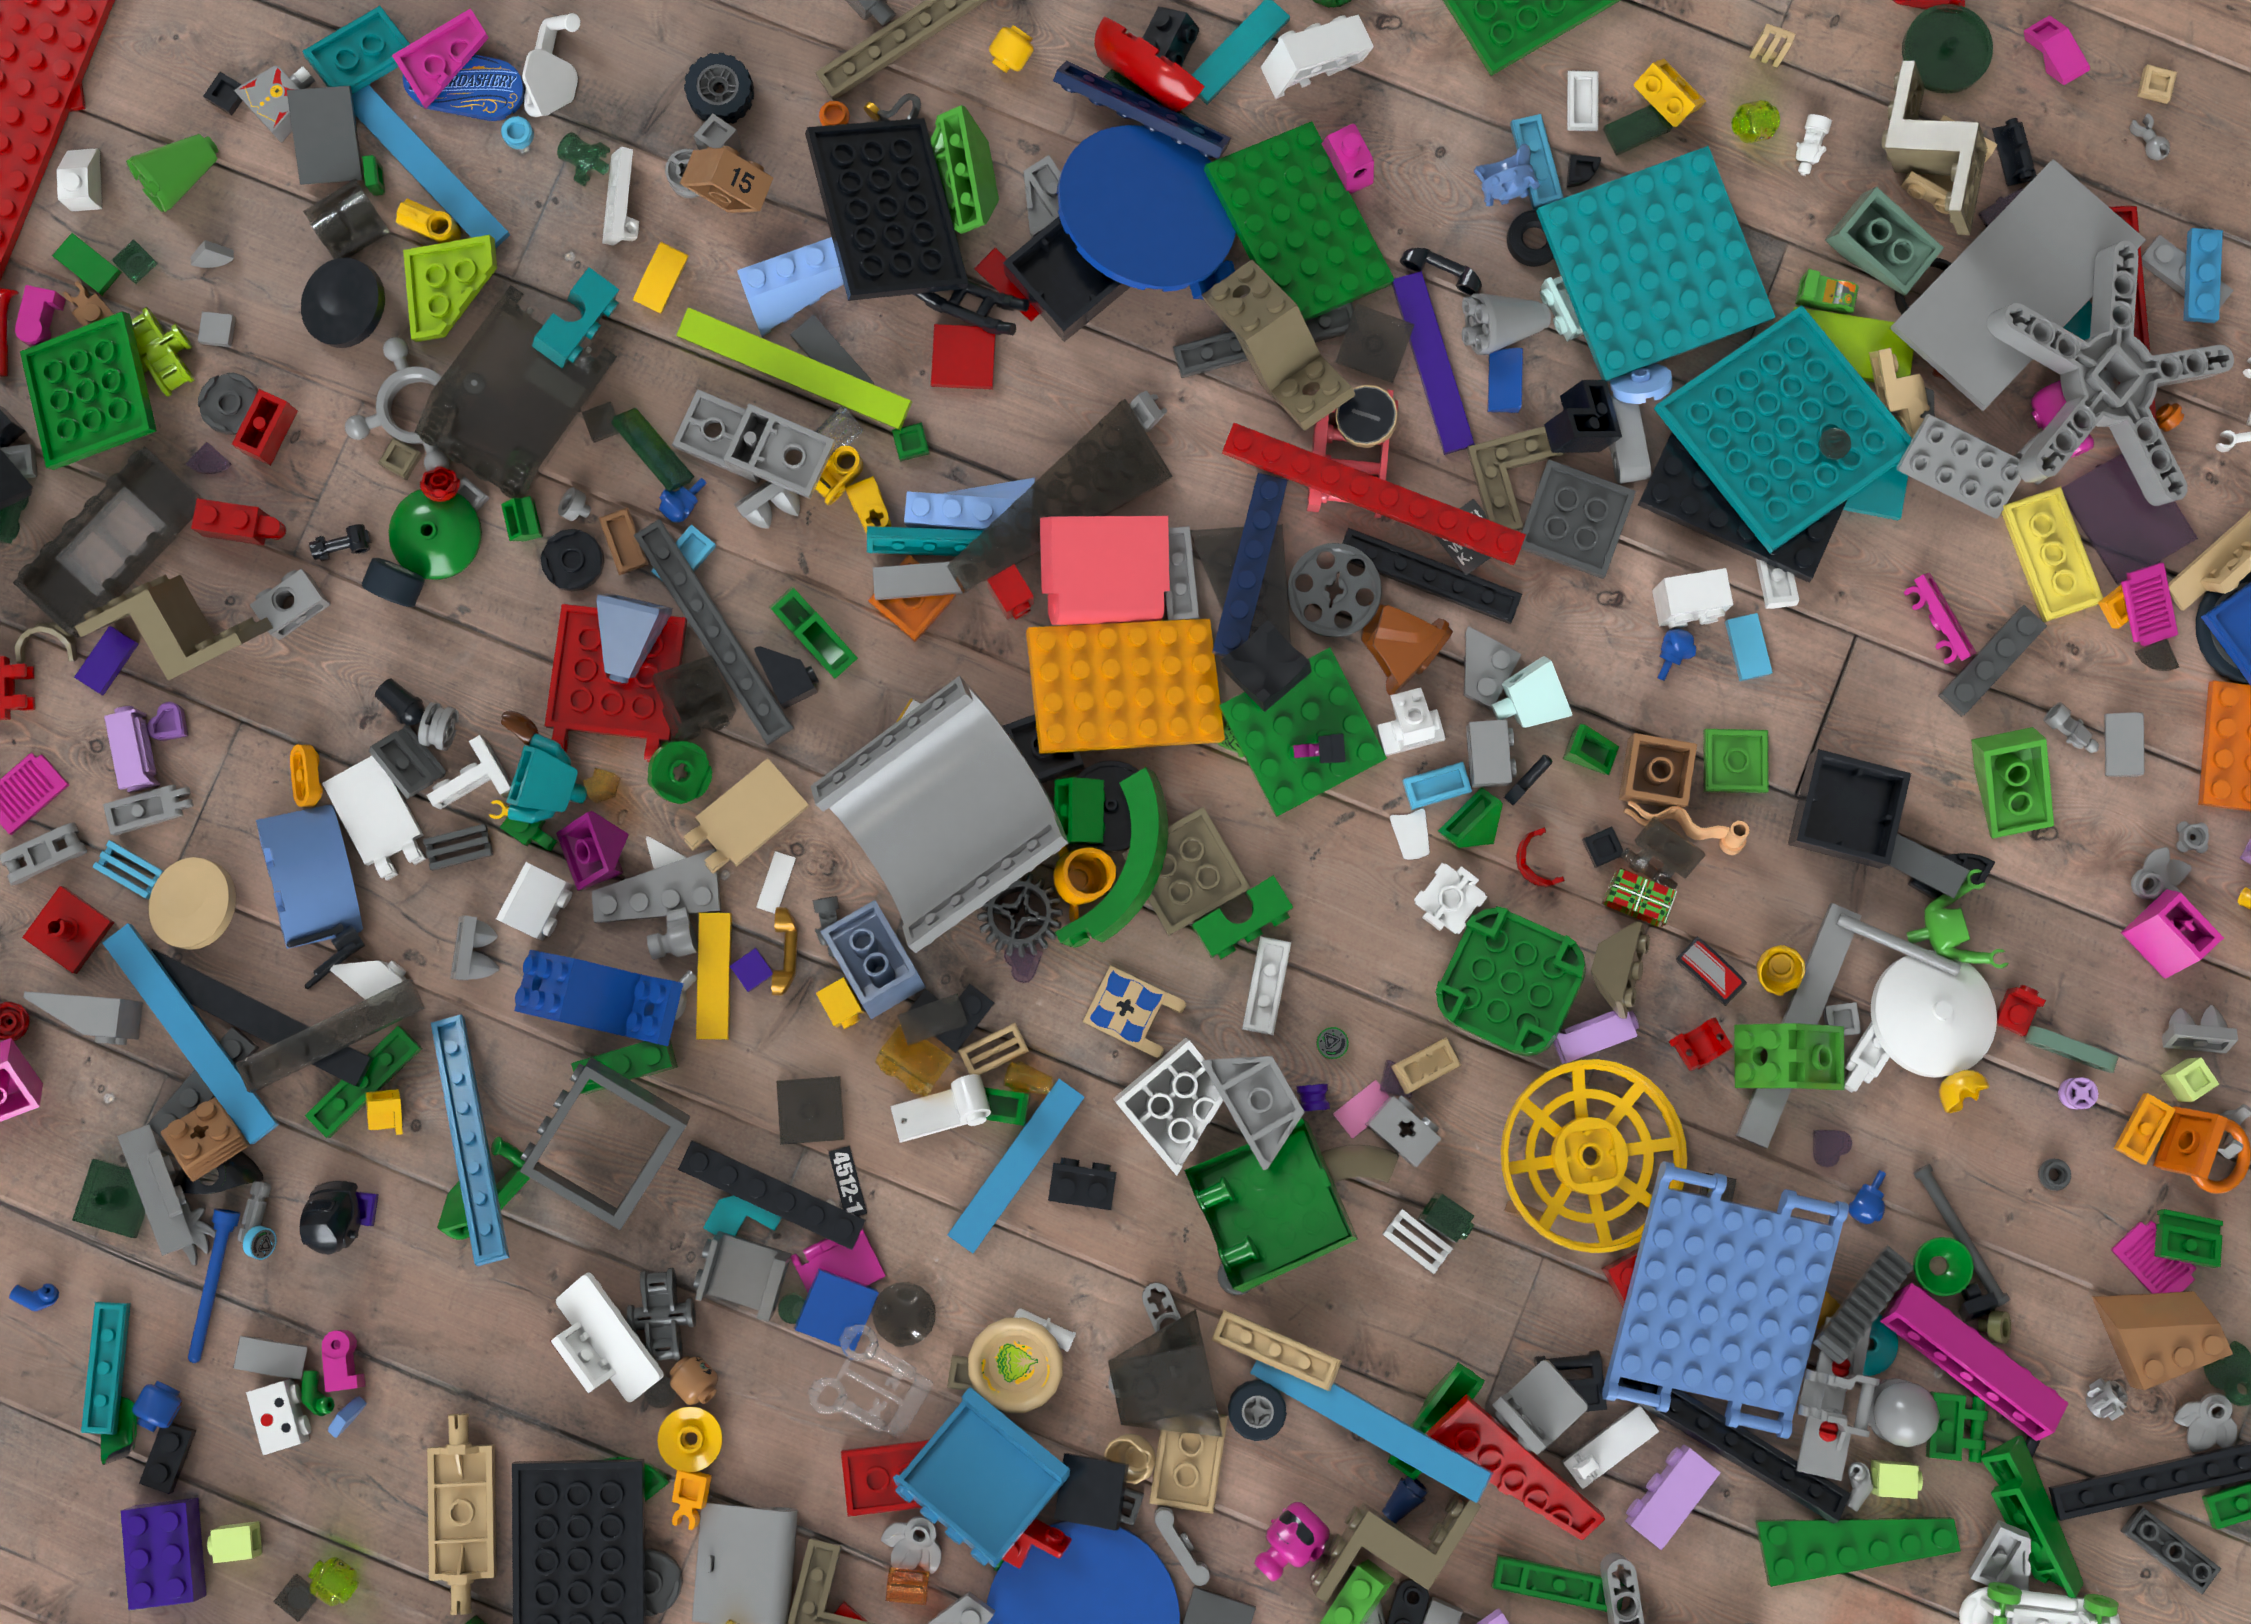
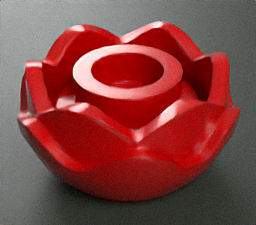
M441 466L436 467L432 471L425 472L422 481H420V488L423 494L437 502L450 500L457 494L460 487V479L457 478L456 473Z
M4 1002L0 1004V1040L4 1041L12 1038L13 1041H16L26 1034L30 1024V1017L26 1009L20 1004ZM10 1019L13 1021L11 1025L8 1024Z

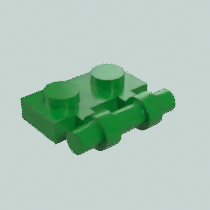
M1930 1391L1937 1403L1940 1419L1936 1432L1927 1440L1926 1457L1962 1461V1448L1969 1449L1968 1461L1981 1463L1982 1450H1986V1440H1983L1984 1421H1988V1411L1985 1410L1986 1402L1978 1396H1973L1972 1408H1965V1395ZM1965 1419H1971L1970 1438L1963 1437Z

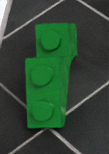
M1458 1362L1429 1392L1416 1419L1410 1426L1425 1434L1466 1394L1471 1399H1474L1485 1380ZM1390 1455L1387 1461L1412 1480H1415L1422 1473L1393 1455Z

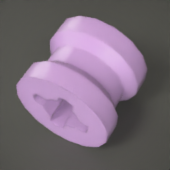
M2069 1078L2063 1081L2059 1087V1100L2070 1109H2087L2097 1101L2098 1089L2094 1082L2088 1078Z

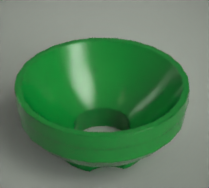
M1937 1237L1926 1241L1918 1248L1913 1259V1271L1917 1281L1924 1289L1935 1295L1952 1296L1960 1293L1967 1287L1973 1276L1974 1265L1970 1252L1962 1243L1952 1238ZM1936 1256H1941L1946 1261V1271L1941 1275H1934L1929 1267L1931 1259Z

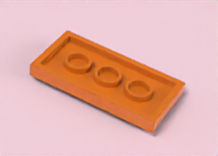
M2214 680L2209 682L2198 805L2251 812V685Z

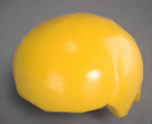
M1785 945L1773 946L1764 951L1756 965L1757 978L1766 991L1778 996H1783L1786 992L1797 989L1806 972L1805 961L1798 951Z
M1963 1070L1947 1076L1941 1082L1939 1088V1097L1946 1113L1961 1111L1963 1109V1100L1971 1097L1977 1101L1980 1090L1989 1088V1083L1985 1076L1974 1070Z

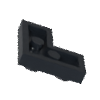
M971 984L967 986L951 1008L925 989L906 1014L957 1053L995 1003Z

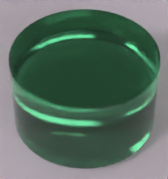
M789 1293L780 1299L778 1313L784 1322L796 1324L805 1302L804 1298L799 1294Z

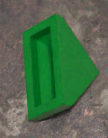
M1481 787L1438 832L1458 848L1494 844L1503 803Z

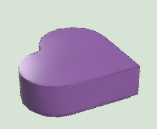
M173 702L163 703L157 710V716L150 719L147 724L148 734L159 741L187 737L188 732L183 708Z

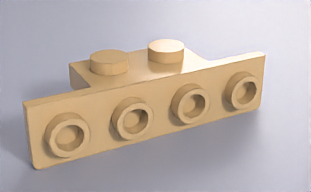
M2251 510L2168 583L2170 595L2180 610L2184 611L2206 591L2226 594L2238 587L2239 581L2251 572Z

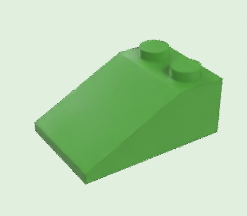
M2034 727L1971 739L1974 770L1990 837L1993 839L2054 826L2046 738Z

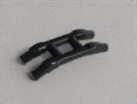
M969 280L966 289L954 290L948 301L935 292L913 294L935 311L944 312L978 326L988 333L997 335L1006 334L1013 336L1016 332V324L989 317L988 315L994 304L996 307L1004 310L1025 312L1028 311L1030 306L1028 299L1015 298L1013 295L999 293ZM967 293L983 299L976 312L960 306Z

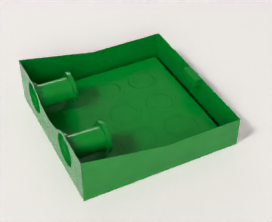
M1303 1118L1299 1120L1266 1170L1262 1169L1249 1144L1184 1170L1196 1201L1212 1231L1218 1254L1233 1289L1242 1293L1358 1239L1310 1125Z

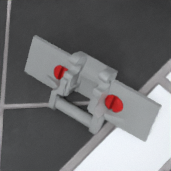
M1826 1317L1824 1327L1831 1319L1830 1317ZM1871 1327L1864 1333V1337L1858 1341V1345L1850 1352V1356L1844 1362L1837 1364L1820 1350L1816 1371L1806 1369L1797 1413L1806 1416V1422L1796 1471L1842 1481L1851 1434L1869 1437L1870 1431L1867 1430L1874 1390L1875 1385L1879 1386L1880 1379L1863 1375ZM1859 1381L1862 1382L1853 1427L1847 1425L1848 1419L1846 1415H1843V1405L1847 1389L1852 1390L1855 1382Z

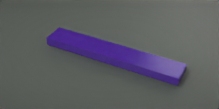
M1422 271L1395 278L1392 282V287L1443 454L1446 455L1467 449L1468 446L1475 445Z

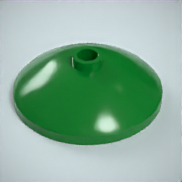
M421 489L414 491L399 503L389 524V543L396 560L402 567L421 575L424 579L442 580L461 573L474 560L481 544L482 528L479 516L471 503L459 493L448 501L437 502L427 498ZM431 525L433 531L431 535L426 536L424 530L427 526Z

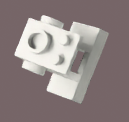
M1421 687L1390 695L1396 720L1376 726L1381 747L1386 756L1438 743L1446 739L1438 710L1429 711Z

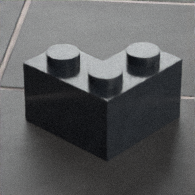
M1581 380L1560 395L1564 410L1544 424L1552 453L1601 452L1622 438L1607 381Z

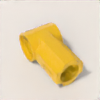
M410 199L401 202L396 211V223L435 240L438 244L460 240L461 238L459 225L443 211H435ZM448 224V229L444 233L438 234L439 229L443 225Z

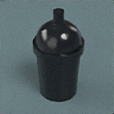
M392 678L387 679L378 687L375 692V698L396 717L398 722L410 726L421 722L425 707L419 697L412 695Z

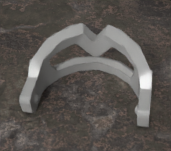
M2243 1104L2236 1110H2226L2220 1115L2241 1125L2251 1115V1108ZM2228 1133L2223 1144H2219L2217 1151L2225 1158L2231 1159L2242 1151L2243 1144L2233 1140L2232 1135Z

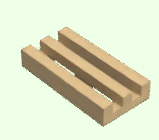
M1766 24L1754 44L1749 58L1755 59L1757 55H1761L1762 59L1760 62L1767 63L1769 59L1774 60L1772 66L1778 68L1791 47L1796 34ZM1769 33L1775 34L1767 49L1762 47ZM1781 37L1786 38L1778 52H1775L1774 50Z
M1016 1023L958 1050L969 1074L980 1076L1029 1052ZM1013 1032L1014 1038L969 1059L968 1053ZM1019 1044V1049L976 1070L974 1069V1064L1013 1045Z

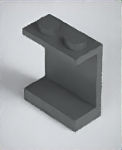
M718 1231L712 1240L707 1239L702 1253V1258H706L703 1270H698L693 1285L694 1288L698 1289L695 1299L702 1301L705 1295L708 1294L759 1310L757 1319L769 1322L776 1311L792 1253Z

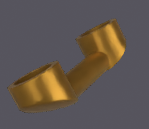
M776 907L775 932L785 933L783 970H773L771 989L772 995L782 996L787 992L796 975L798 929L788 908Z

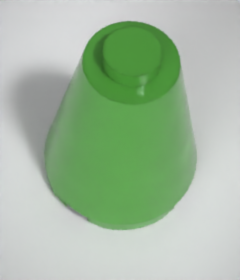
M197 134L134 155L126 163L135 180H140L144 187L142 190L150 201L161 212H167L217 161L216 153L219 150L209 136L203 138V136Z

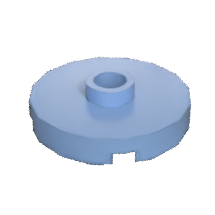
M1657 363L1610 380V389L1613 392V396L1622 402L1632 404L1646 403V398L1654 397V400H1659L1666 396L1673 387L1671 371Z

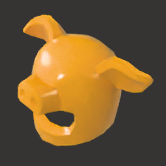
M1067 844L1058 852L1059 860L1055 864L1053 876L1058 894L1065 902L1070 904L1069 918L1070 922H1073L1079 918V905L1087 904L1100 898L1111 888L1116 878V866L1112 858L1100 849L1079 848L1068 852Z

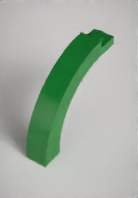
M1147 767L1119 782L1126 797L1131 818L1130 849L1123 871L1114 887L1097 906L1055 932L1061 944L1069 947L1073 946V948L1080 947L1090 940L1089 936L1102 943L1117 934L1135 917L1148 900L1158 881L1167 851L1168 813L1158 777L1155 772Z

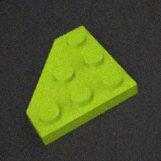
M484 235L403 250L411 339L415 342L446 337L497 269L494 237Z

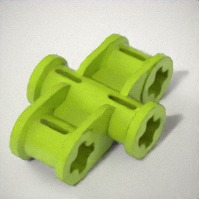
M148 307L142 309L143 313L132 319L143 372L150 371L156 384L169 397L172 395V391L187 381L190 383L195 381L192 373L178 354L184 348L189 350L192 348V345L177 324L172 325V330L165 333L155 315Z

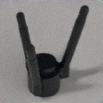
M340 923L331 929L287 942V947L290 948L329 936H336L331 942L338 952L314 970L315 976L305 984V989H310L330 973L333 965L342 963L350 955L365 946L352 925L344 928Z

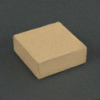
M2147 64L2143 69L2137 97L2167 104L2171 100L2177 72Z

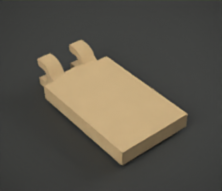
M767 758L698 814L695 820L700 826L688 832L684 836V841L692 851L706 839L714 846L717 851L704 860L705 866L714 874L729 860L737 867L809 807V804Z

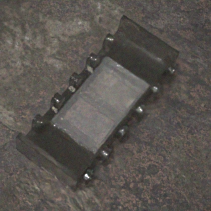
M145 446L128 458V464L119 473L109 477L102 491L86 501L84 509L75 518L68 520L64 524L62 532L53 541H49L41 548L40 555L32 563L25 565L19 571L18 578L13 582L66 633L77 638L80 635L74 626L86 621L83 615L121 596L193 519L197 498L204 499L162 459Z

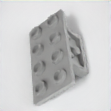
M1931 414L1925 416L1897 465L1898 471L1995 519L1999 518L2003 511V506L2008 503L2022 479L2017 469L2020 459Z

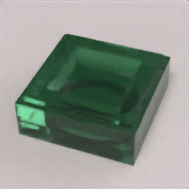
M134 239L112 259L121 271L135 284L158 264Z

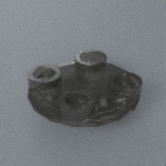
M910 1282L895 1283L885 1288L876 1298L872 1309L873 1323L878 1333L887 1342L897 1347L914 1345L924 1340L932 1331L936 1320L935 1304L930 1294L921 1286Z

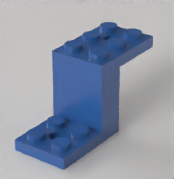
M535 950L529 951V955L523 963L524 975L521 986L515 995L516 1006L514 1011L659 1045H669L684 983L633 973L571 957Z

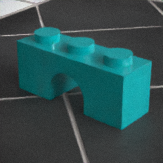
M588 267L571 289L567 299L580 311L581 319L568 322L552 313L535 335L532 347L561 368L565 366L568 360L574 363L584 349L580 345L587 337L592 340L602 326L598 323L602 316L606 315L609 317L618 306L619 302L615 299L620 289Z

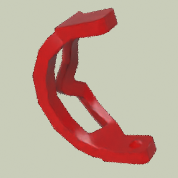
M1544 827L1526 834L1520 842L1515 856L1517 868L1523 878L1534 885L1546 888L1562 883L1565 880L1563 876L1556 877L1553 880H1546L1537 876L1526 864L1527 846L1533 837L1542 836L1546 833Z

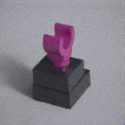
M1343 733L1318 736L1319 743L1293 745L1294 758L1320 756V763L1346 762Z

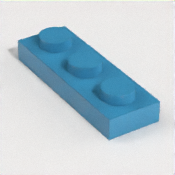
M2191 228L2187 232L2183 321L2216 323L2219 320L2223 230Z

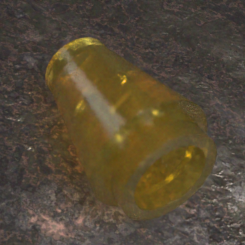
M1010 1061L1003 1086L1009 1087L1010 1091L1048 1095L1052 1084V1076L1021 1061L1017 1063Z

